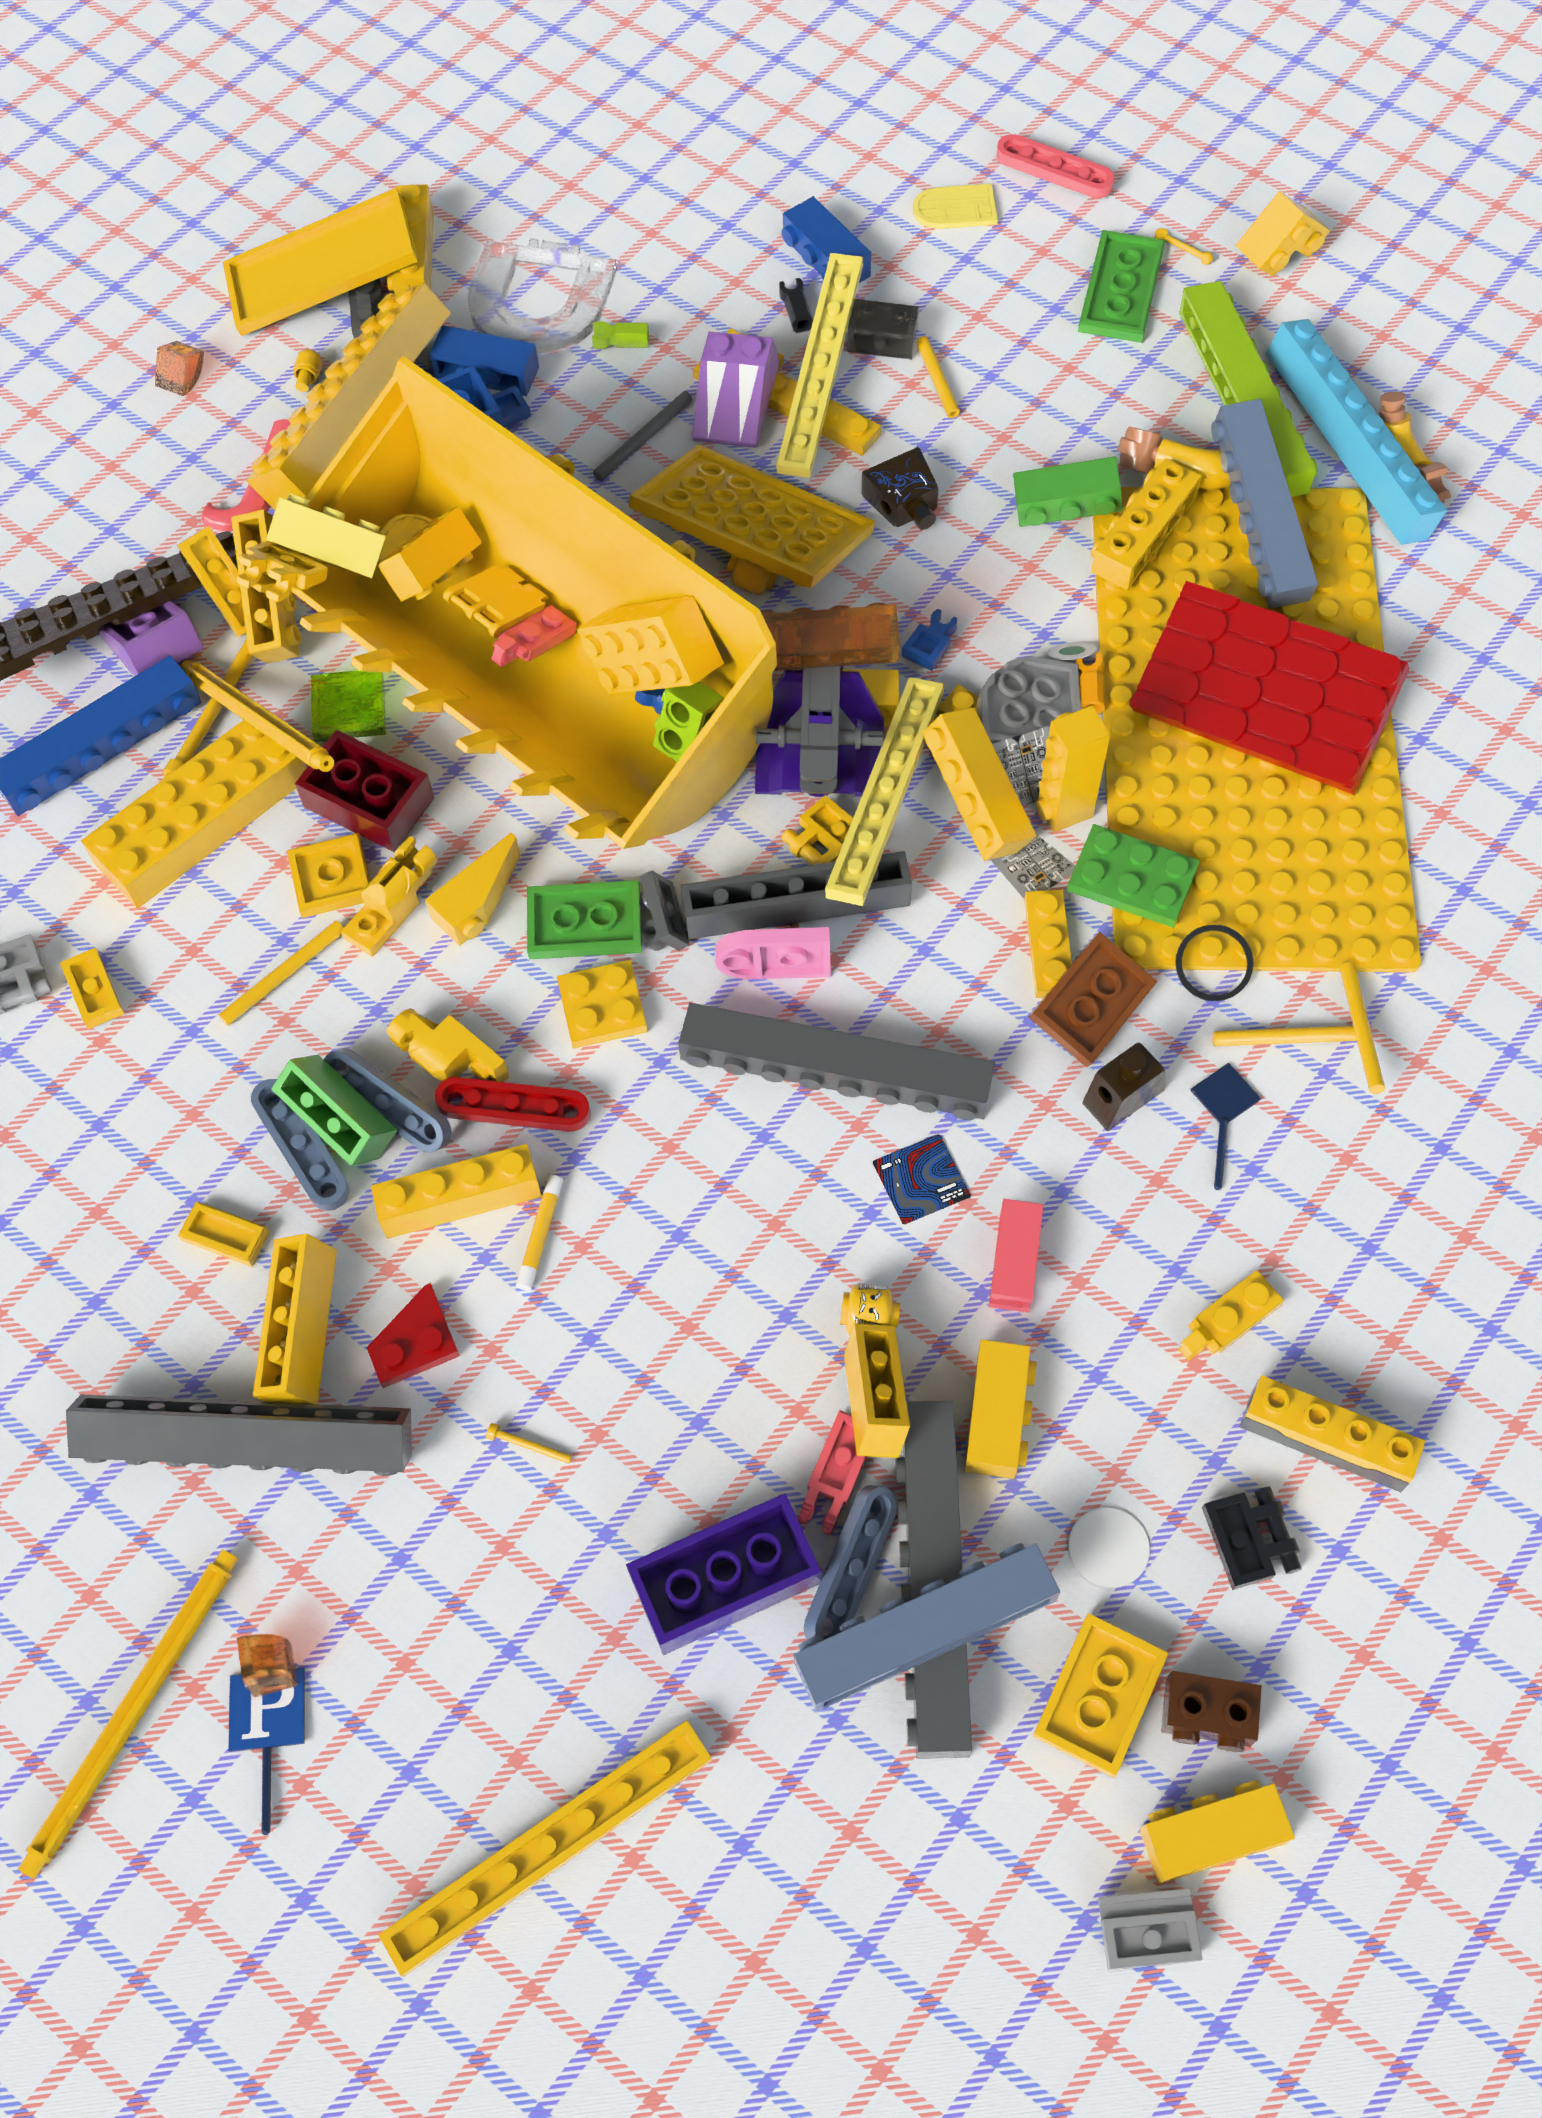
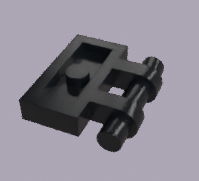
M1270 1486L1255 1491L1260 1506L1254 1508L1250 1507L1245 1492L1205 1503L1202 1507L1232 1590L1274 1578L1276 1573L1271 1562L1274 1559L1281 1560L1286 1574L1302 1570L1296 1554L1300 1552L1295 1538H1290L1283 1520V1516L1286 1513L1281 1501H1276ZM1266 1522L1274 1543L1264 1544L1257 1523Z

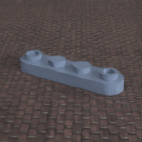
M342 1048L325 1056L324 1060L398 1129L397 1134L426 1153L435 1152L448 1145L452 1135L451 1126L447 1118L351 1049Z
M267 1079L260 1082L252 1091L251 1103L310 1200L317 1208L325 1211L341 1207L348 1199L349 1185L322 1140L304 1120L271 1090L277 1079ZM274 1099L280 1100L276 1106H268L270 1101ZM327 1189H336L332 1196H323Z
M867 1485L858 1492L805 1618L804 1634L806 1639L821 1634L824 1639L840 1633L839 1626L855 1617L896 1516L897 1501L894 1493L889 1488Z

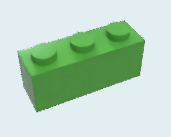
M1116 456L1013 473L1020 527L1037 526L1043 523L1074 520L1081 517L1106 515L1122 511L1121 485Z
M318 1054L290 1059L271 1089L350 1166L379 1159L398 1130Z

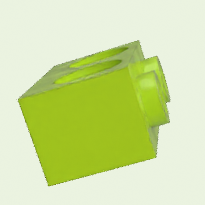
M700 681L690 686L666 688L661 698L663 702L662 711L654 725L656 734L652 746L678 762L722 703L724 697Z

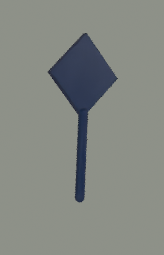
M1230 1063L1221 1067L1190 1090L1219 1123L1214 1180L1215 1190L1222 1189L1227 1124L1261 1101L1257 1093Z

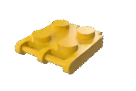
M493 566L448 588L443 595V599L450 604H457L470 620H478L487 627L491 636L498 638L504 631L543 610L547 605V602L544 600H547L548 596L530 583L526 585L521 584L525 583L526 580L506 566L499 569Z

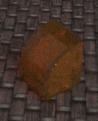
M179 341L157 347L155 386L181 396L189 393L200 376L204 361V351Z
M255 1634L237 1638L242 1680L254 1698L298 1686L292 1645L288 1639L273 1634Z

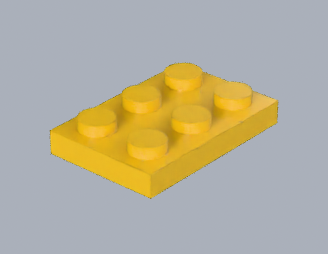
M1087 1613L1032 1737L1115 1778L1169 1653Z

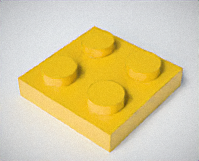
M631 960L557 976L573 1049L648 1032Z

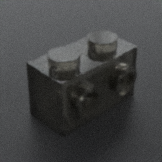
M855 299L848 325L847 352L912 360L918 331L919 306Z

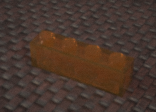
M877 602L871 603L866 607L853 608L846 605H836L824 610H812L802 607L794 609L792 612L779 613L771 610H761V614L776 643L777 667L774 671L899 662L900 640L896 605H886L885 603Z

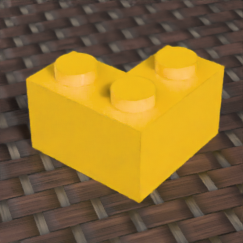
M1279 191L1235 246L1260 270L1274 277L1277 272L1281 271L1288 264L1290 256L1295 250L1309 258L1313 252L1320 249L1325 241V237L1331 230L1305 206Z

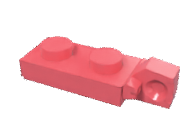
M549 605L504 631L498 637L499 640L493 645L495 647L491 660L501 667L518 657L529 662L573 636L577 623L560 610Z

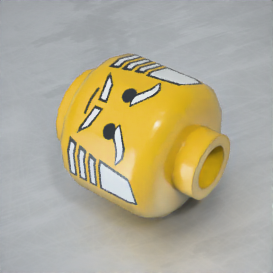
M861 1283L855 1284L850 1292H844L840 1325H846L849 1335H851L854 1323L895 1326L898 1328L901 1303L893 1302V1293L888 1287Z

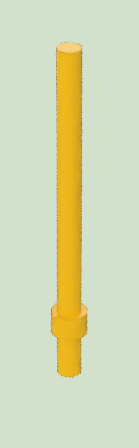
M247 639L223 677L225 681L234 687L253 657L249 654ZM211 697L175 759H170L165 766L163 779L193 758L223 707L221 703Z

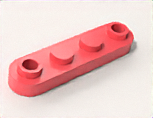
M1016 134L1005 135L998 141L996 156L998 161L1005 166L1092 198H1102L1112 192L1114 173L1103 165Z

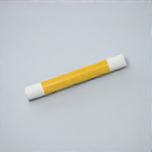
M548 1175L516 1282V1287L526 1291L532 1289L564 1180L560 1176Z

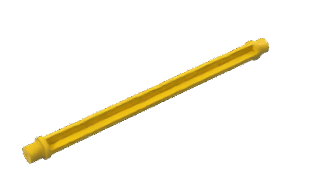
M186 660L181 664L180 667L196 687L314 769H320L323 772H328L333 768L334 760L326 749L202 664L191 660Z
M222 1549L213 1564H208L164 1636L36 1836L27 1847L26 1851L28 1853L18 1867L19 1871L36 1879L45 1863L49 1864L52 1857L227 1581L231 1578L232 1575L229 1573L238 1561L236 1556Z

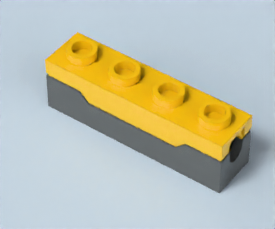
M1263 1375L1260 1376L1251 1392L1239 1426L1400 1493L1413 1480L1425 1444L1423 1439Z

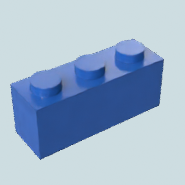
M814 196L783 213L782 237L789 247H793L802 256L804 262L809 266L811 265L821 275L823 280L830 253L863 257V268L859 283L871 277V251Z
M445 325L441 326L429 353L434 378L440 379L474 365L488 389L502 391L516 385L522 396L528 395L539 369L536 344Z

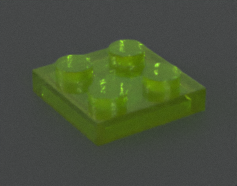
M354 670L311 675L312 735L315 742L328 741L336 730L353 738L386 735L383 672Z

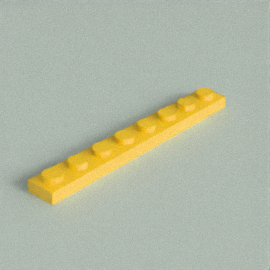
M688 1720L378 1934L400 1976L405 1977L710 1763L712 1761L711 1756Z

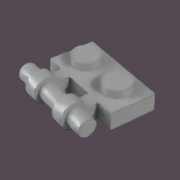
M31 934L0 944V987L16 981L19 988L0 994V1014L6 1012L5 1008L24 1001L26 1004L38 1001V996L52 991L47 978L35 982L31 980L30 976L45 971L36 941Z

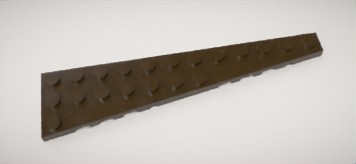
M225 531L216 534L215 536L233 564L236 563L233 532ZM179 551L178 554L168 558H154L146 564L147 566L135 571L132 569L123 570L117 573L114 579L107 582L90 583L84 586L81 592L71 596L60 595L54 597L48 602V605L35 610L33 608L23 609L16 613L14 618L2 623L0 622V681L35 665L33 658L42 653L52 651L54 655H57L67 650L66 645L76 637L85 638L86 640L99 635V632L104 628V624L108 622L112 625H120L203 585L181 551Z

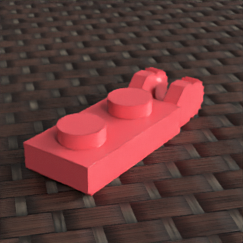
M839 1410L809 1480L807 1485L808 1493L798 1517L800 1523L807 1525L813 1517L819 1495L833 1500L831 1508L822 1524V1532L832 1535L843 1505L847 1506L867 1458V1456H857L852 1415Z

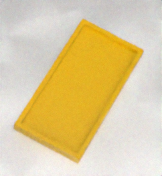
M397 188L391 189L223 261L235 327L241 336L412 265L418 262L402 197Z

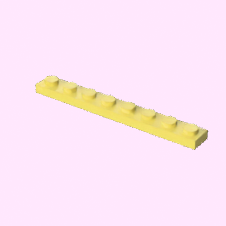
M830 253L776 464L777 474L811 477L863 268V257Z
M909 677L884 739L883 747L880 749L826 885V898L863 906L926 742L922 732L934 721L944 695L943 683Z

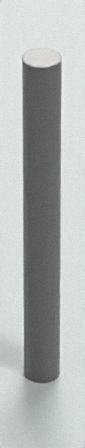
M683 391L594 469L593 475L595 478L603 481L687 407L693 401L692 396L687 391Z

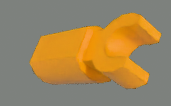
M1097 652L1094 664L1090 666L1085 665L1083 658L1076 659V664H1078V671L1080 673L1081 709L1093 705L1099 714L1105 710L1104 678L1102 675L1105 670V662L1101 652Z

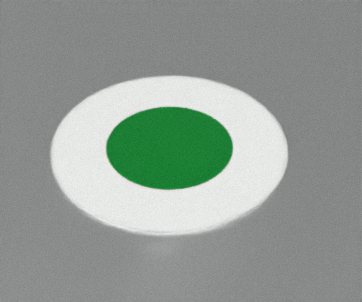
M1072 642L1054 646L1048 650L1047 654L1054 659H1079L1094 654L1097 651V647L1091 643Z

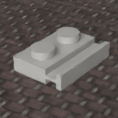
M1191 1888L1099 1897L1097 1900L1101 1914V1927L1108 1970L1203 1960L1195 1910H1193Z

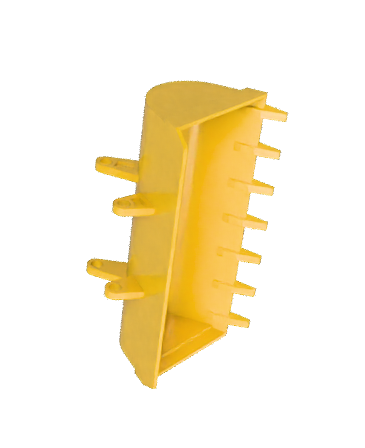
M402 356L397 361L392 378L305 499L310 500L309 508L323 513L324 507L327 506L345 513L344 521L358 526L359 520L362 519L380 526V531L389 520L398 515L418 514L434 520L459 506L482 543L471 552L474 558L458 568L455 565L452 567L455 573L439 584L435 581L433 583L435 587L433 592L420 600L412 596L402 602L377 564L373 576L370 578L290 549L328 567L326 581L314 585L307 590L292 588L291 592L319 612L302 617L299 624L311 632L340 633V630H342L369 651L368 653L354 656L350 664L359 671L391 673L392 669L420 691V693L404 698L402 704L412 712L442 713L444 709L473 732V734L457 740L455 746L466 754H495V751H498L525 772L527 776L511 782L509 788L519 796H549V792H551L583 818L567 824L564 830L574 839L604 838L605 834L621 848L626 849L645 845L650 838L670 835L690 826L712 809L738 780L760 744H756L757 727L767 728L773 705L772 672L777 667L776 643L761 611L694 563L696 550L683 540H677L668 545L574 478L575 466L568 458L559 453L546 458L405 356ZM493 566L499 569L507 566L526 580L525 583L521 584L526 585L530 583L548 596V599L544 600L547 602L544 608L552 605L577 623L576 631L570 638L529 662L518 657L501 667L491 660L495 647L493 645L499 638L491 636L487 627L478 620H470L461 607L455 603H448L443 599V595L448 588ZM263 575L253 588L258 592L266 593L269 588L274 587L277 580L268 575ZM693 595L724 662L722 666L701 679L700 682L723 696L724 700L679 761L676 762L652 746L656 734L654 725L659 717V714L655 712V708L638 703L635 700L636 692L608 695L606 689L598 680V673L590 656L582 647V640L577 629L607 609Z

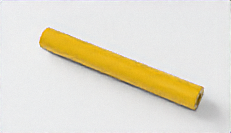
M922 336L916 341L917 347L948 418H955L959 415L960 410L928 337Z

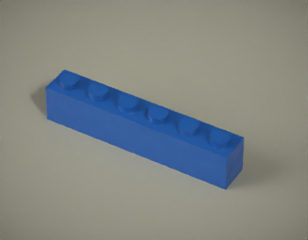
M171 655L167 656L0 758V794L17 816L34 809L45 799L58 791L66 789L71 783L87 773L97 770L108 760L121 752L129 750L134 744L150 734L160 731L163 726L181 715L189 713L194 707L201 704V699L193 681Z

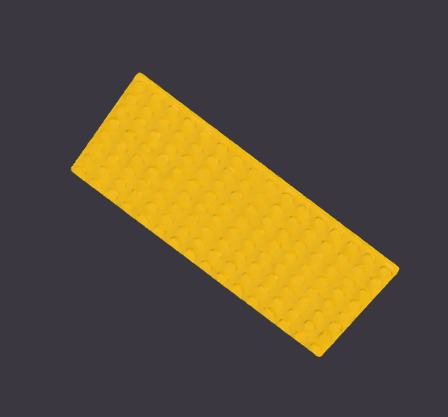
M1121 487L1122 511L1092 516L1094 544L1099 537L1105 538L1113 518L1118 513L1121 515L1124 513L1134 491L1140 492L1143 487ZM1230 487L1213 490L1198 489L1197 498L1128 591L1095 574L1099 652H1101L1105 662V670L1102 673L1105 701L1102 721L1110 733L1105 758L1108 829L1200 860L1174 928L1112 907L1114 944L1143 969L1176 970V954L1180 944L1192 931L1206 925H1223L1243 936L1252 951L1253 971L1340 972V965L1344 962H1353L1356 972H1416L1421 966L1392 712L1384 726L1355 795L1135 712L1129 705L1186 581L1238 597L1240 601L1283 614L1288 619L1350 638L1352 642L1384 652L1365 493L1360 488H1311L1309 494L1291 497L1318 582V587L1308 602L1272 609L1268 608L1266 598L1262 597L1259 593L1258 571L1256 565L1253 566L1250 563L1248 538L1240 530V512L1237 503L1234 504L1231 500ZM1207 931L1198 934L1186 945L1182 956L1183 970L1246 971L1247 959L1242 946L1235 938L1224 932Z

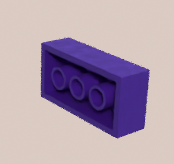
M786 1493L626 1564L629 1576L663 1656L819 1585L822 1580V1571Z

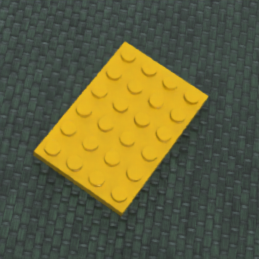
M699 444L630 495L628 506L640 512L646 518L663 522L671 526L675 531L692 535L701 539L707 545L721 548L730 552L738 559L750 561L761 566L767 572L777 573L792 580L798 586L810 589L873 533L876 522Z

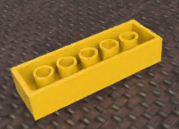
M242 720L82 839L81 842L96 867L138 909L296 789L295 782L307 768L306 763L248 722Z

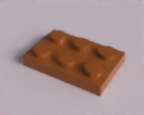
M1099 931L1028 1017L1085 1067H1088L1096 1060L1158 981Z

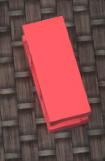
M1003 1199L989 1307L1030 1312L1044 1204Z

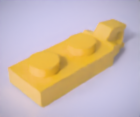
M1256 1270L1194 1318L1188 1326L1192 1333L1181 1341L1182 1345L1178 1350L1188 1361L1192 1360L1206 1348L1212 1354L1218 1351L1221 1353L1283 1304L1284 1299Z

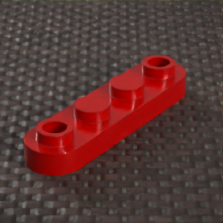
M462 1077L447 1078L435 1090V1101L439 1111L445 1117L451 1119L574 1132L582 1129L588 1123L591 1115L587 1098L576 1090ZM460 1097L463 1099L458 1105L450 1104L454 1098ZM570 1110L578 1112L573 1118L565 1117L566 1112Z

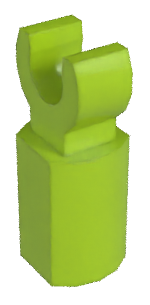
M603 321L593 322V348L604 349L610 345H616V348H649L648 323H615V325H609Z

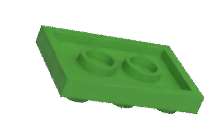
M1093 824L1068 882L1067 891L1174 928L1200 860Z
M639 880L527 887V953L529 959L642 953Z

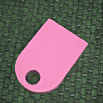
M829 927L757 929L734 932L724 936L717 942L715 946V964L722 973L739 979L831 977Z

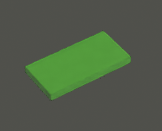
M1102 230L1078 332L1142 343L1165 240Z

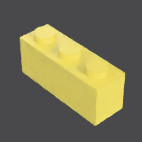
M289 493L288 499L279 497L266 540L372 578L386 537L379 534L380 526L362 519L359 520L358 526L344 521L345 513L327 506L324 507L323 513L309 508L310 500Z

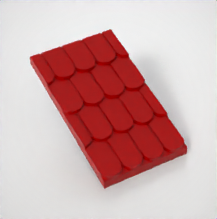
M1186 581L1129 705L1135 712L1355 795L1410 667L1406 661L1400 660L1395 655L1352 642L1350 638L1288 619L1283 614L1240 601L1238 597Z

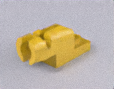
M411 836L395 851L394 858L390 857L378 874L362 890L361 896L365 905L341 931L346 941L371 957L379 951L420 904L416 892L430 877L433 867L438 862L436 855L428 846L424 845L418 851L415 847L416 839Z
M410 1008L399 1013L387 1027V1034L390 1036L389 1040L403 1052H409L414 1062H417L440 1081L451 1077H459L468 1067L480 1080L489 1079L490 1081L505 1082L509 1078L505 1060L450 1014L438 1025Z

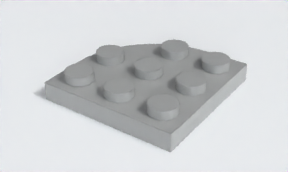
M1024 657L1011 660L994 674L992 673L981 689L976 705V712L991 743L994 744L1049 726L1050 729L1051 721L1055 720L1059 715L1065 712L1073 713L1081 710L1078 664L1040 657Z

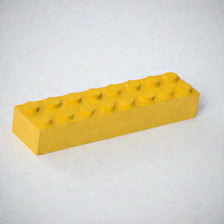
M425 282L412 288L410 285H407L397 295L394 296L390 293L379 302L378 308L380 310L376 316L372 315L361 325V335L358 338L352 339L343 348L342 351L345 355L340 361L337 360L325 371L327 376L322 384H317L309 391L306 396L309 401L306 405L299 407L291 414L288 419L291 424L288 428L277 433L270 441L272 446L267 454H262L252 464L251 468L254 471L246 481L274 510H276L279 497L288 499L289 493L306 498L392 378L397 361L402 356H405L414 362L451 314Z

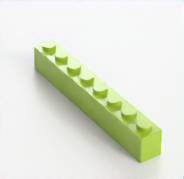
M1221 280L1185 287L1183 289L1179 314L1223 405L1261 399L1291 497L1309 494L1313 479L1317 476L1316 461L1308 454L1305 448L1304 437L1301 433L1297 432L1293 424L1291 411L1285 408L1281 400L1280 390L1277 385L1273 384L1269 376L1268 366L1265 361L1261 360L1257 352L1255 340L1249 337L1245 329V321L1241 315H1238L1234 307L1232 295L1227 293Z

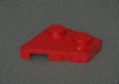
M431 1283L425 1285L366 1347L382 1388H386L460 1356Z

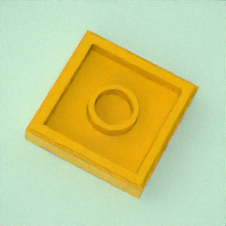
M359 833L287 850L299 912L302 918L364 903L361 892L371 880Z

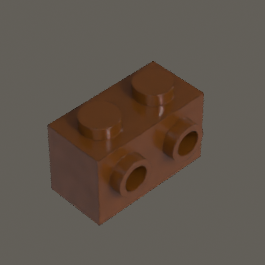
M1171 1671L1165 1680L1161 1732L1172 1734V1740L1178 1743L1197 1745L1200 1739L1216 1741L1217 1748L1221 1750L1244 1752L1245 1746L1251 1747L1258 1741L1262 1685Z

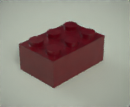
M336 730L323 746L334 760L333 768L328 772H323L320 769L308 766L295 782L303 807L354 833H359L360 836L395 853L435 798L428 774Z

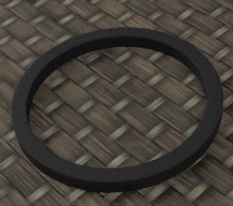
M1206 925L1192 931L1180 944L1175 961L1176 972L1182 985L1194 996L1207 1001H1223L1237 995L1248 984L1254 965L1252 951L1247 941L1237 931L1223 925ZM1207 931L1224 932L1235 938L1242 946L1247 959V969L1242 982L1231 992L1222 995L1205 994L1194 988L1186 979L1182 968L1183 952L1189 941L1198 934Z

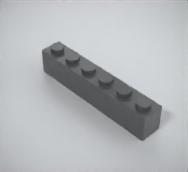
M902 851L882 854L863 906L826 898L825 888L836 861L682 884L681 892L688 939L910 906L912 881L906 853Z

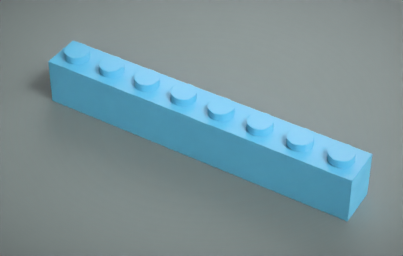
M1310 320L1282 322L1266 352L1270 361L1399 543L1404 545L1428 540L1448 511L1438 498L1436 492L1427 483L1419 469L1411 461L1401 444L1395 439L1383 419L1379 417L1366 396L1358 388L1348 371L1342 366Z

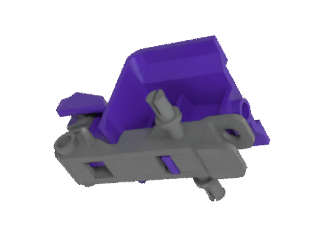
M810 613L805 614V618L797 619V640H801V650H787L786 656L801 658L802 670H784L773 688V705L767 728L757 727L756 744H760L756 750L755 794L782 795V792L808 793V795L813 797H823L831 793L855 794V797H862L880 749L883 747L884 717L859 671H842L844 669V659H857L859 657L858 652L844 651V643L849 639V619H842V615Z

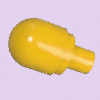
M305 349L297 355L293 371L297 379L295 387L301 392H307L310 384H314L319 379L323 363L321 356L315 350Z

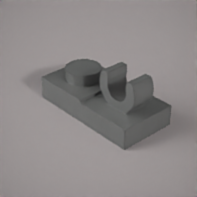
M380 278L348 291L351 328L354 338L361 335V325L372 315L376 316L380 310L378 304L383 299Z
M651 870L640 877L644 891L642 899L645 906L651 911L653 918L644 922L641 928L649 934L656 932L654 938L645 943L646 947L659 951L666 945H669L680 951L689 946V941L673 882Z

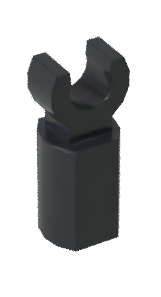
M796 278V288L794 289L786 288L784 281L779 282V296L784 301L793 331L795 333L810 331L813 318L804 295L803 281L800 278Z

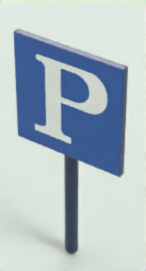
M305 1668L230 1676L228 1751L262 1749L261 1832L263 1835H268L271 1831V1748L305 1744Z

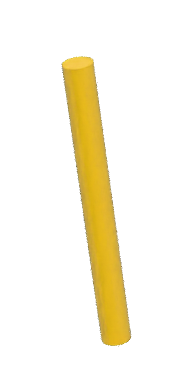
M337 920L331 923L218 1015L227 1026L233 1023L341 936V931L344 927Z
M1344 962L1340 965V973L1369 1092L1379 1094L1385 1090V1084L1355 964L1353 962Z
M1354 1026L1213 1031L1212 1033L1213 1046L1357 1041Z

